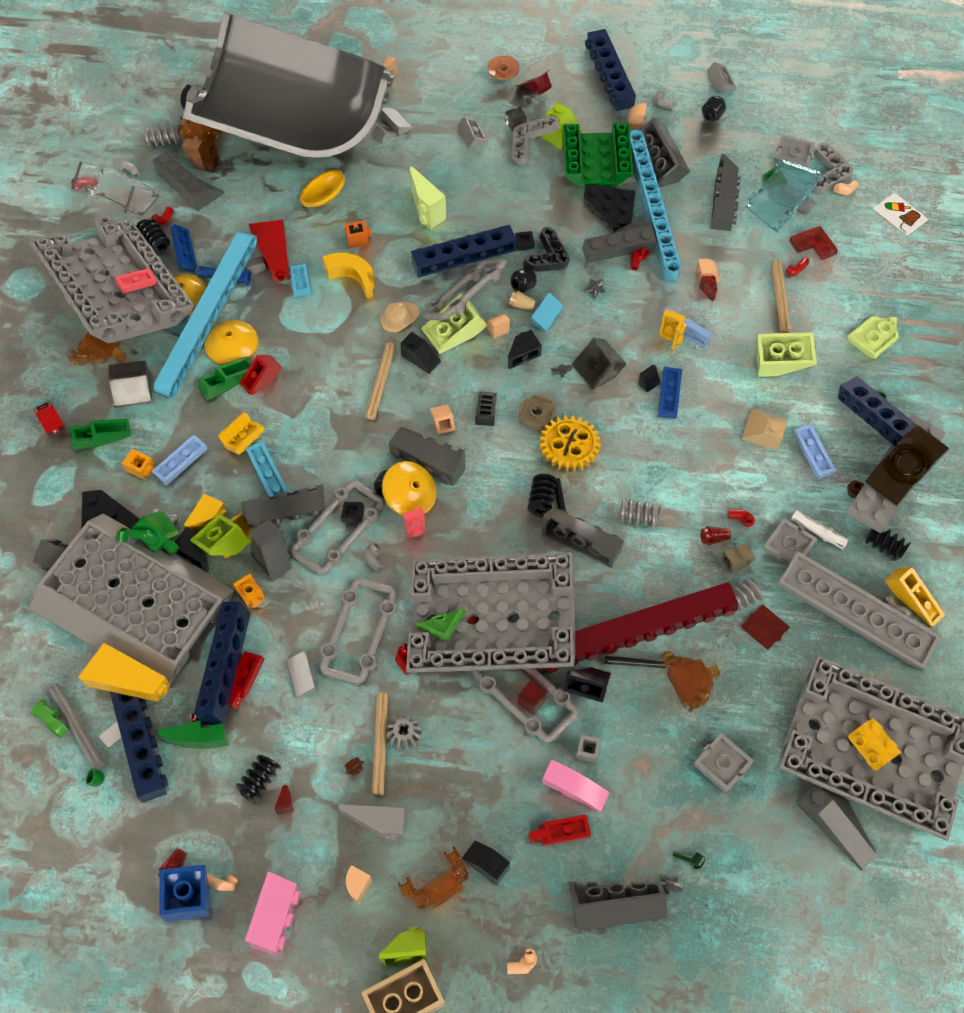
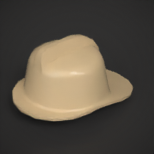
M408 301L392 303L387 306L381 316V326L387 332H400L418 318L419 308L414 303Z

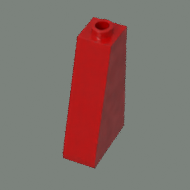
M275 220L250 223V233L257 236L256 247L272 280L284 281L291 279L284 221Z

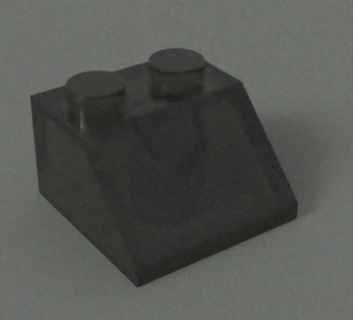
M595 337L572 363V366L594 390L614 379L627 365L605 339Z
M146 360L109 365V383L115 408L152 403L151 372Z

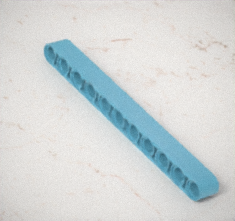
M633 130L630 132L632 164L647 221L652 225L656 238L654 246L663 278L666 282L674 283L679 278L680 260L644 134L639 130Z
M243 231L236 233L154 383L155 392L171 398L176 395L257 244V236Z

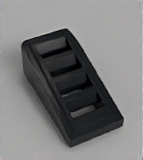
M478 393L475 425L494 426L497 393ZM480 413H488L491 415H482Z

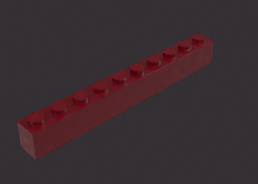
M730 582L575 631L574 666L583 660H594L601 654H613L623 647L632 648L639 642L653 641L660 635L665 634L668 636L682 628L690 629L701 622H712L716 617L722 615L724 617L733 615L738 610V601ZM541 668L542 673H554L559 670V668Z

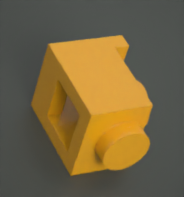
M134 449L129 452L122 462L126 473H131L143 480L147 476L150 477L152 475L151 471L155 468L151 457Z
M251 573L233 583L237 594L248 610L252 607H258L265 600L262 590L253 579Z

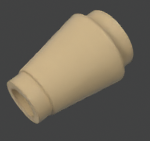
M513 291L509 305H512L513 308L533 310L536 300L520 291Z

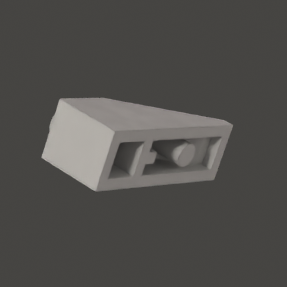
M339 804V810L343 816L377 836L385 838V841L398 842L399 839H404L405 808Z

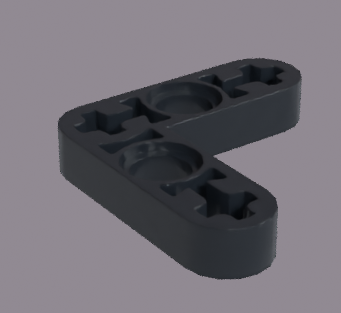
M544 227L539 235V239L547 253L528 254L523 261V267L531 269L533 272L564 270L567 268L570 258L555 230L550 227Z

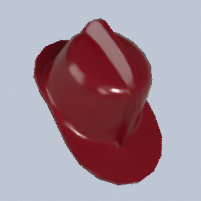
M546 71L542 75L520 83L515 87L524 84L532 94L540 95L551 89L552 84L547 73L548 71Z

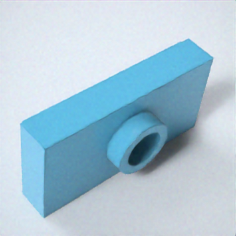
M306 263L289 266L294 297L312 295Z

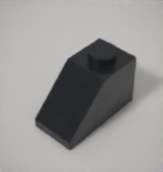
M532 330L521 332L515 336L508 355L509 369L541 356L542 345Z
M413 332L400 343L401 356L428 374L441 363V360L426 340Z
M186 527L174 541L180 548L176 554L207 572L209 570L207 553L190 541L199 531Z
M593 667L567 671L562 691L603 703L611 673Z
M477 841L473 842L462 857V860L496 886L510 869V861L493 848Z

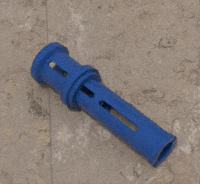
M199 265L197 276L212 278L217 268ZM251 270L242 271L236 283L250 286L252 280Z

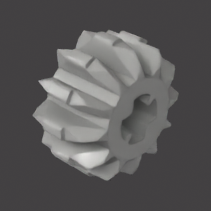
M402 714L400 715V720L393 718V724L387 725L389 732L386 733L387 738L390 739V745L396 744L398 751L402 746H404L405 751L409 750L408 745L415 748L417 746L415 741H421V735L419 734L422 732V727L418 726L419 721L417 719L412 721L411 715L404 719ZM402 730H404V731L406 732V730H407V731H408V734H407V735H404V733H402V735H401L400 732H401Z

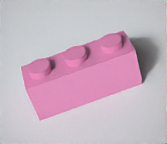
M267 872L245 939L252 949L277 956L279 951L284 949L287 937L284 935L287 927H291L294 918L292 910L294 904L298 905L301 891H299L296 883Z

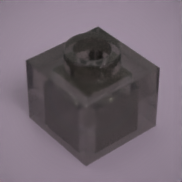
M521 107L505 111V121L512 132L516 126L527 122V116Z

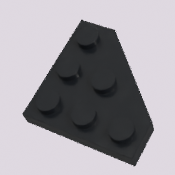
M586 185L583 202L594 210V214L601 221H605L609 225V229L614 232L632 223L636 191Z
M103 490L82 492L81 529L88 520L101 514L109 516L129 529L140 520Z

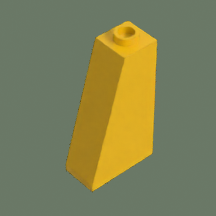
M105 643L102 644L78 677L87 687L156 702L167 694L170 685L165 676Z

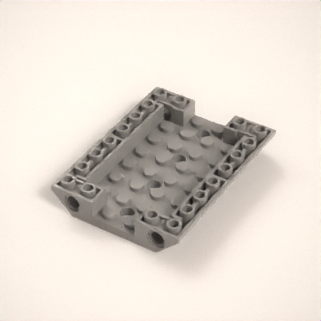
M131 219L98 226L99 237L71 243L66 234L30 241V244L89 333L108 344L177 326L194 308L191 300ZM149 268L156 278V285L123 294L115 283V277Z
M101 514L86 522L37 585L29 609L99 650L103 643L113 647L165 676L171 685L190 658L189 650L209 622L214 624L219 617L222 602H229L236 590L176 555L170 556L164 548L154 552L142 540L130 539V537H128L126 542L117 541V531L128 527L105 514ZM78 560L86 561L85 566L81 568L76 567L75 564ZM118 579L120 584L117 587L109 586L111 580ZM146 599L154 600V604L151 607L143 606V602ZM180 619H187L189 621L188 625L183 628L178 627L177 622Z
M572 552L413 560L411 598L414 602L412 633H408L407 673L574 667L575 580ZM460 607L466 610L448 642L430 635L429 632L420 631L414 626L415 622L421 623L432 619L431 617L457 611ZM556 613L560 615L556 621L549 620L551 614ZM512 615L519 617L518 621L514 623L509 622L508 619ZM472 616L479 618L475 624H469L468 619Z
M818 655L804 682L780 754L779 769L948 841L959 799L954 797L964 765V716ZM873 717L881 724L883 730L901 751L897 756L899 758L898 765L889 761L877 771H874L857 748L849 743L848 738L849 734ZM810 720L817 722L818 730H813L809 727ZM931 772L939 774L940 782H935L931 778Z

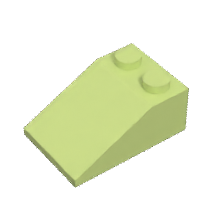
M410 167L411 192L419 219L423 225H427L432 229L446 220V197L415 168Z
M460 293L439 313H444L447 309H449V305L456 299H460L463 296V294ZM469 300L465 303V311L459 315L454 313L446 320H430L421 328L438 353L441 354L475 337L488 326Z
M813 332L757 334L755 351L758 377L779 376L817 364Z

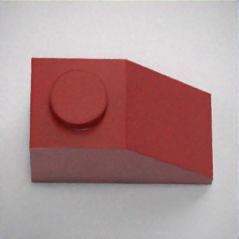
M256 355L240 384L250 395H253L272 383L282 369V366L272 355Z
M51 401L33 408L46 433L51 432L53 434L62 429L61 426L64 424Z

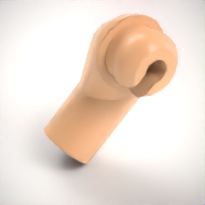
M853 180L849 184H835L833 190L835 193L848 196L859 185L857 181Z
M207 874L209 887L215 890L232 892L237 888L236 885L239 880L232 875H229L227 880L224 881L211 874Z
M527 949L519 962H508L507 975L529 973L537 963L538 957L533 949Z

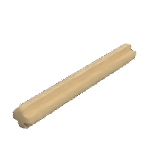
M774 259L772 260L771 267L779 328L781 333H789L790 322L781 260Z
M387 342L365 414L367 420L374 421L376 419L396 348L394 343Z
M387 693L377 694L372 794L374 796H382L384 794L389 699Z

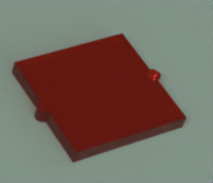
M763 604L754 613H750L749 618L741 625L743 630L767 650L777 641H781V637L790 628Z

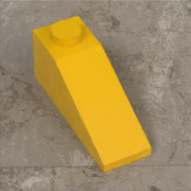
M913 567L897 568L884 580L893 594L929 627H934L945 616Z

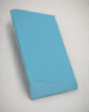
M548 293L532 315L531 325L547 332L564 308V305L552 294Z

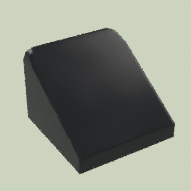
M651 365L640 373L638 384L646 392L660 384L655 365Z

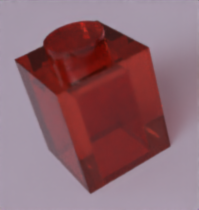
M530 680L519 693L517 704L534 716L547 700V691Z

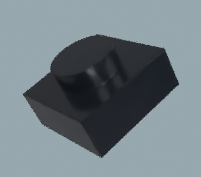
M532 231L515 233L518 251L535 249Z
M344 502L341 514L342 522H362L363 502Z

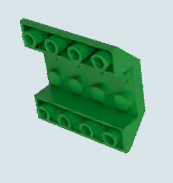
M612 123L611 133H580L579 124H563L566 178L581 188H585L586 185L611 188L618 186L633 176L629 123Z

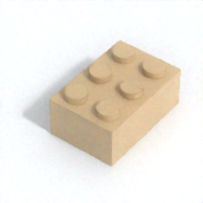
M425 959L361 992L370 1013H434L446 1006Z

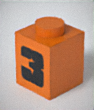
M365 220L345 224L349 248L369 245L371 231L370 227H366Z

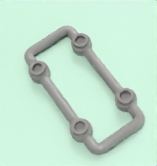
M484 260L476 267L468 270L462 280L444 296L430 304V308L424 313V318L426 320H446L454 313L456 315L465 311V303L489 281L496 282L501 278L500 271L506 267V260ZM486 267H492L486 271L485 276L481 279V271ZM470 281L472 283L477 282L460 299L453 301L449 305V309L444 313H439L446 306L445 303Z
M350 481L344 488H337L333 493L334 499L307 529H301L297 532V540L290 548V554L293 558L318 575L326 574L332 567L340 566L343 561L342 555L368 525H374L379 521V513L385 506L384 499L358 481ZM355 488L377 504L374 508H367L364 511L362 522L337 550H331L327 553V561L320 567L298 552V550L302 546L311 544L312 534L338 505H343L344 502L349 501V493Z
M356 578L352 581L350 588L342 593L343 606L329 642L323 644L320 650L323 658L319 668L322 674L353 684H361L366 680L368 672L376 667L374 656L388 618L392 617L396 612L394 602L397 592L394 587L365 578ZM358 586H363L388 593L389 595L387 600L380 603L381 617L367 654L360 657L361 671L359 676L328 668V665L338 654L336 647L338 638L350 607L358 602L356 592Z
M535 668L524 670L553 695L555 705L566 707L570 711L550 734L541 729V722L538 718H529L496 687V681L492 676H484L479 670L471 671L472 676L479 682L480 690L483 693H491L525 724L524 729L528 735H536L543 742H553L578 717L579 710L570 700V694L562 691L563 689H557Z

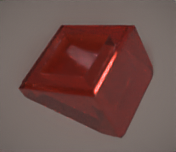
M702 276L699 287L711 301H714L717 294L715 276Z
M283 785L274 810L277 815L294 810L291 793L287 785Z

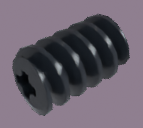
M143 219L137 223L136 227L157 255L164 253L170 245V240L156 219Z
M538 474L533 477L527 508L534 516L543 518L544 514L552 509L551 503L554 500L555 483L557 482L555 476L551 474Z
M871 528L866 536L865 543L869 544L873 541L872 548L880 546V553L887 550V557L894 554L893 561L901 558L911 544L909 542L904 545V537L898 541L897 533L890 536V529L879 533Z
M263 755L256 757L258 762H252L251 767L253 770L247 769L246 774L248 777H241L243 784L237 783L235 786L240 795L253 804H256L253 799L254 796L261 798L258 790L266 791L267 789L263 783L271 784L272 781L268 776L276 777L277 774L273 769L282 768L273 759Z

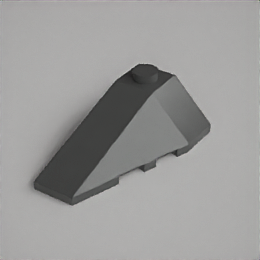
M815 785L797 803V806L861 871L877 856L845 797Z

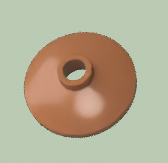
M497 56L488 63V72L495 79L509 80L518 74L519 63L509 56Z

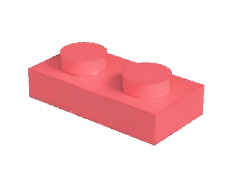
M147 268L115 277V283L124 294L156 285V278Z
M422 507L403 514L407 538L418 537L426 532L425 516Z

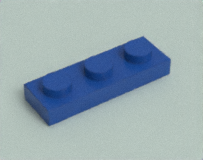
M173 224L170 230L179 268L194 272L197 269L189 230Z
M664 367L658 417L677 418L682 369Z

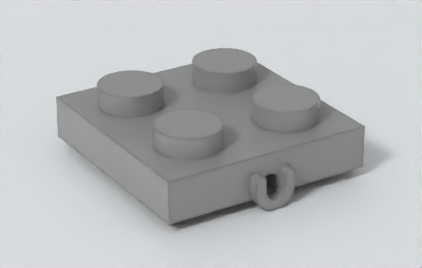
M782 135L781 142L776 149L778 152L774 163L807 171L810 159L812 160L814 152L812 151L815 142Z
M783 518L762 550L789 566L797 551L807 556L818 538L806 532L803 526H796Z
M720 733L711 744L708 743L705 746L704 752L693 765L727 794L737 781L740 782L744 778V773L751 767L754 760L725 735Z

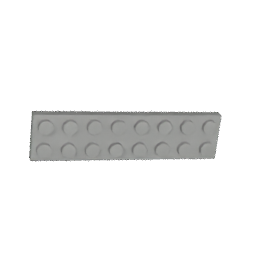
M913 414L909 418L939 441L942 440L946 433ZM893 445L890 446L882 460L895 448ZM865 483L846 514L882 533L901 502L896 506L869 484Z
M799 551L796 552L777 584L919 671L924 670L942 637Z

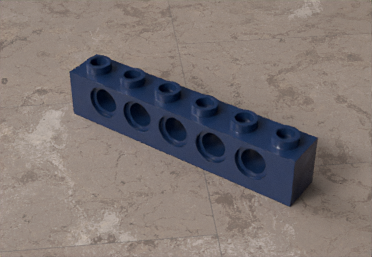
M606 29L588 32L585 46L586 49H589L590 58L594 61L595 69L600 74V81L605 85V92L609 94L611 105L614 106L616 111L632 108L635 106L636 94Z
M510 225L500 226L495 229L411 251L412 264L419 278L515 252L517 239Z
M858 376L840 385L838 399L887 439L894 447L916 426L912 420Z
M241 601L222 602L194 711V715L205 725L224 724L251 614Z
M110 692L137 798L141 803L167 795L165 787L169 785L166 775L161 773L160 767H163V762L160 754L156 755L155 748L158 747L155 736H151L150 729L153 726L150 717H146L145 710L148 709L145 699L133 697L129 702H125L129 695ZM138 714L135 720L129 721L131 716ZM143 733L142 738L134 740L137 734ZM148 752V756L145 759H140L141 754ZM148 772H154L151 778L145 779V775Z

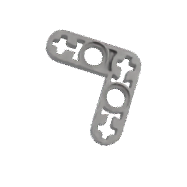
M548 116L526 122L514 128L512 159L517 166H522L528 162L529 139L556 132L560 128V122L556 116ZM540 126L539 129L533 131L534 128Z
M819 143L815 155L830 171L813 180L811 191L817 195L824 194L833 189L835 184L846 182L853 173V167L828 143ZM830 160H836L838 163H832ZM833 177L836 181H830L828 178Z

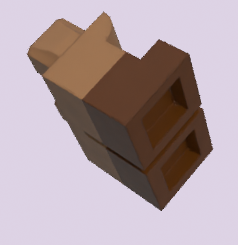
M196 135L193 140L186 139L183 143V149L189 151L187 161L194 163L195 168L198 170L215 173L220 157L214 139L207 138L206 141H202Z

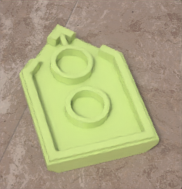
M871 316L851 332L847 338L850 343L870 359H876L899 339L897 317L879 318V316Z

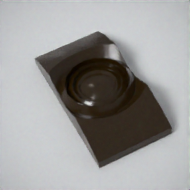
M916 425L902 438L893 451L878 464L865 482L897 506L945 455L949 447L922 427Z

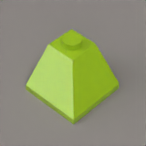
M557 102L547 111L545 117L556 116L560 122V128L556 132L540 137L563 150V124H579L571 109Z
M218 514L190 539L193 544L209 555H236L250 543L240 527L221 514Z
M420 927L407 928L406 932H401L379 953L381 965L412 964L422 959L428 962L425 930H421Z

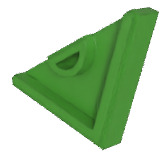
M460 607L457 611L439 614L421 623L415 622L414 626L420 631L429 632L430 635L448 642L466 610Z

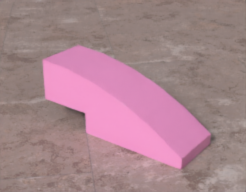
M552 759L542 780V784L562 792L561 795L600 813L610 793L587 777Z

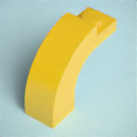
M333 253L322 256L324 269L329 280L339 277H352L359 281L366 298L373 297V289H375L374 273L367 261L350 253Z

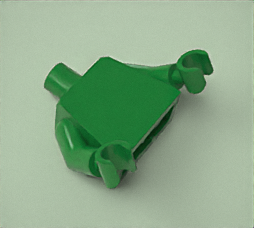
M163 510L143 516L130 531L128 528H121L116 533L117 541L126 542L128 537L130 539L142 540L154 552L164 548L172 556L180 549L174 542L179 536V531Z

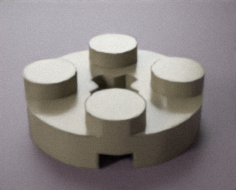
M532 395V398H526L520 404V422L530 429L545 431V425L550 426V421H555L556 407H554L550 398L544 395ZM537 410H540L541 414L535 415L533 411L536 412Z

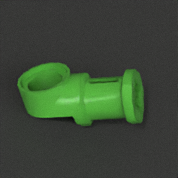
M43 699L33 706L31 715L42 719L47 728L56 736L62 738L69 729L58 721L60 715L58 709H52Z

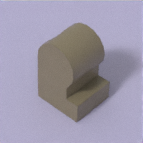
M747 544L740 545L733 550L732 548L725 550L721 558L729 573L744 568L756 559Z

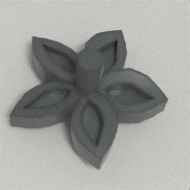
M226 160L225 162L218 161L220 167L215 169V172H222L224 177H226L228 172L235 171L234 167L231 166V160Z
M590 279V287L585 290L589 293L592 292L593 298L596 299L598 292H605L604 288L601 287L603 279H598L597 281Z
M561 364L558 368H551L553 376L560 373L561 378L565 377L564 375L572 370V365L565 366Z
M661 874V881L658 882H661L667 895L672 893V891L676 893L682 892L683 888L678 884V877L673 876L668 879L664 874Z

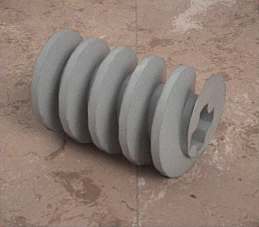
M165 124L163 130L157 125L156 131L153 126H151L150 131L144 127L145 141L150 148H153L154 144L160 147L161 143L164 147L167 146V143L173 146L174 141L177 145H180L181 136L178 124L176 128H174L173 124H170V129Z
M622 498L619 517H621L622 523L628 518L629 524H632L635 519L637 526L644 521V527L651 523L652 529H655L658 524L661 506L656 510V505L652 504L649 509L647 502L641 507L640 501H637L634 506L632 499L626 504L625 498Z
M751 578L743 580L736 587H732L738 601L739 612L743 610L742 605L748 608L749 602L755 604L756 599L762 600L763 598L759 586Z

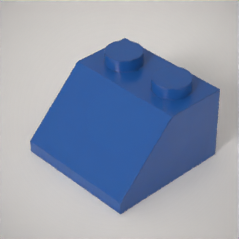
M206 865L160 870L159 915L164 922L210 917V891Z

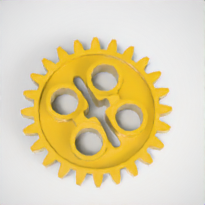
M565 415L564 420H561L559 417H557V422L551 420L550 426L545 425V431L541 432L539 442L541 443L540 450H542V456H546V462L552 461V467L557 464L558 470L565 467L566 472H568L569 468L576 472V467L583 470L584 464L589 467L590 461L595 462L601 447V438L598 437V430L593 431L594 425L588 426V420L584 423L581 422L582 417L575 420L574 415H572L571 419H568ZM574 431H576V433L574 434L573 441L570 443L572 434ZM570 443L567 455L563 456L567 450V445Z

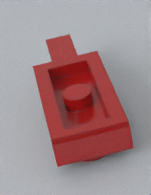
M249 652L243 653L238 664L228 705L230 708L238 710L242 699L245 700L265 660L263 656Z
M586 815L544 822V824L538 826L539 830L529 832L530 844L542 842V846L591 838Z

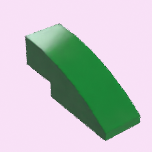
M244 357L216 367L214 373L199 378V391L206 400L229 391L240 384L252 362L248 357Z
M128 419L90 421L89 425L70 426L69 429L71 450L98 447L131 436Z
M196 721L158 731V735L163 742L175 746L195 749L229 746L226 729L222 723L204 728L201 721Z

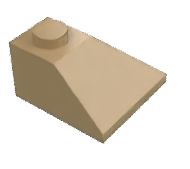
M751 408L741 440L778 451L788 419Z

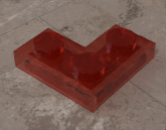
M821 226L793 235L789 239L797 253L813 248L821 260L835 256L838 252V249Z

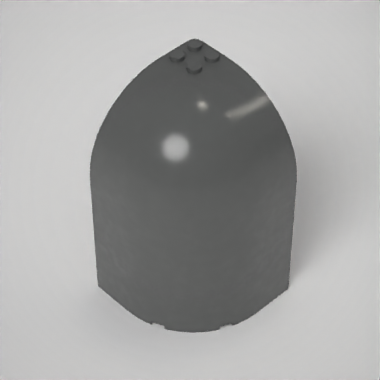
M223 12L216 48L210 69L213 70L212 74L206 78L202 90H205L204 93H199L195 99L186 101L183 119L296 155L313 158L329 157L340 154L355 146L373 128L381 114L383 105H386L390 93H387V90L394 81V76H392L393 70L358 55Z

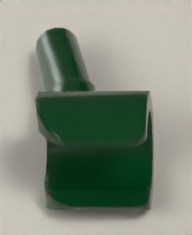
M676 851L673 853L674 857L685 860L695 869H700L705 863V857L697 852L693 858Z

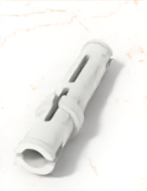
M798 510L792 516V522L803 526L806 530L821 537L824 542L828 541L841 550L845 548L849 541L848 538L836 533L833 528L830 527L829 529Z

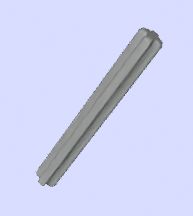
M54 684L49 688V692L91 766L94 769L102 770L105 768L104 761L61 686Z

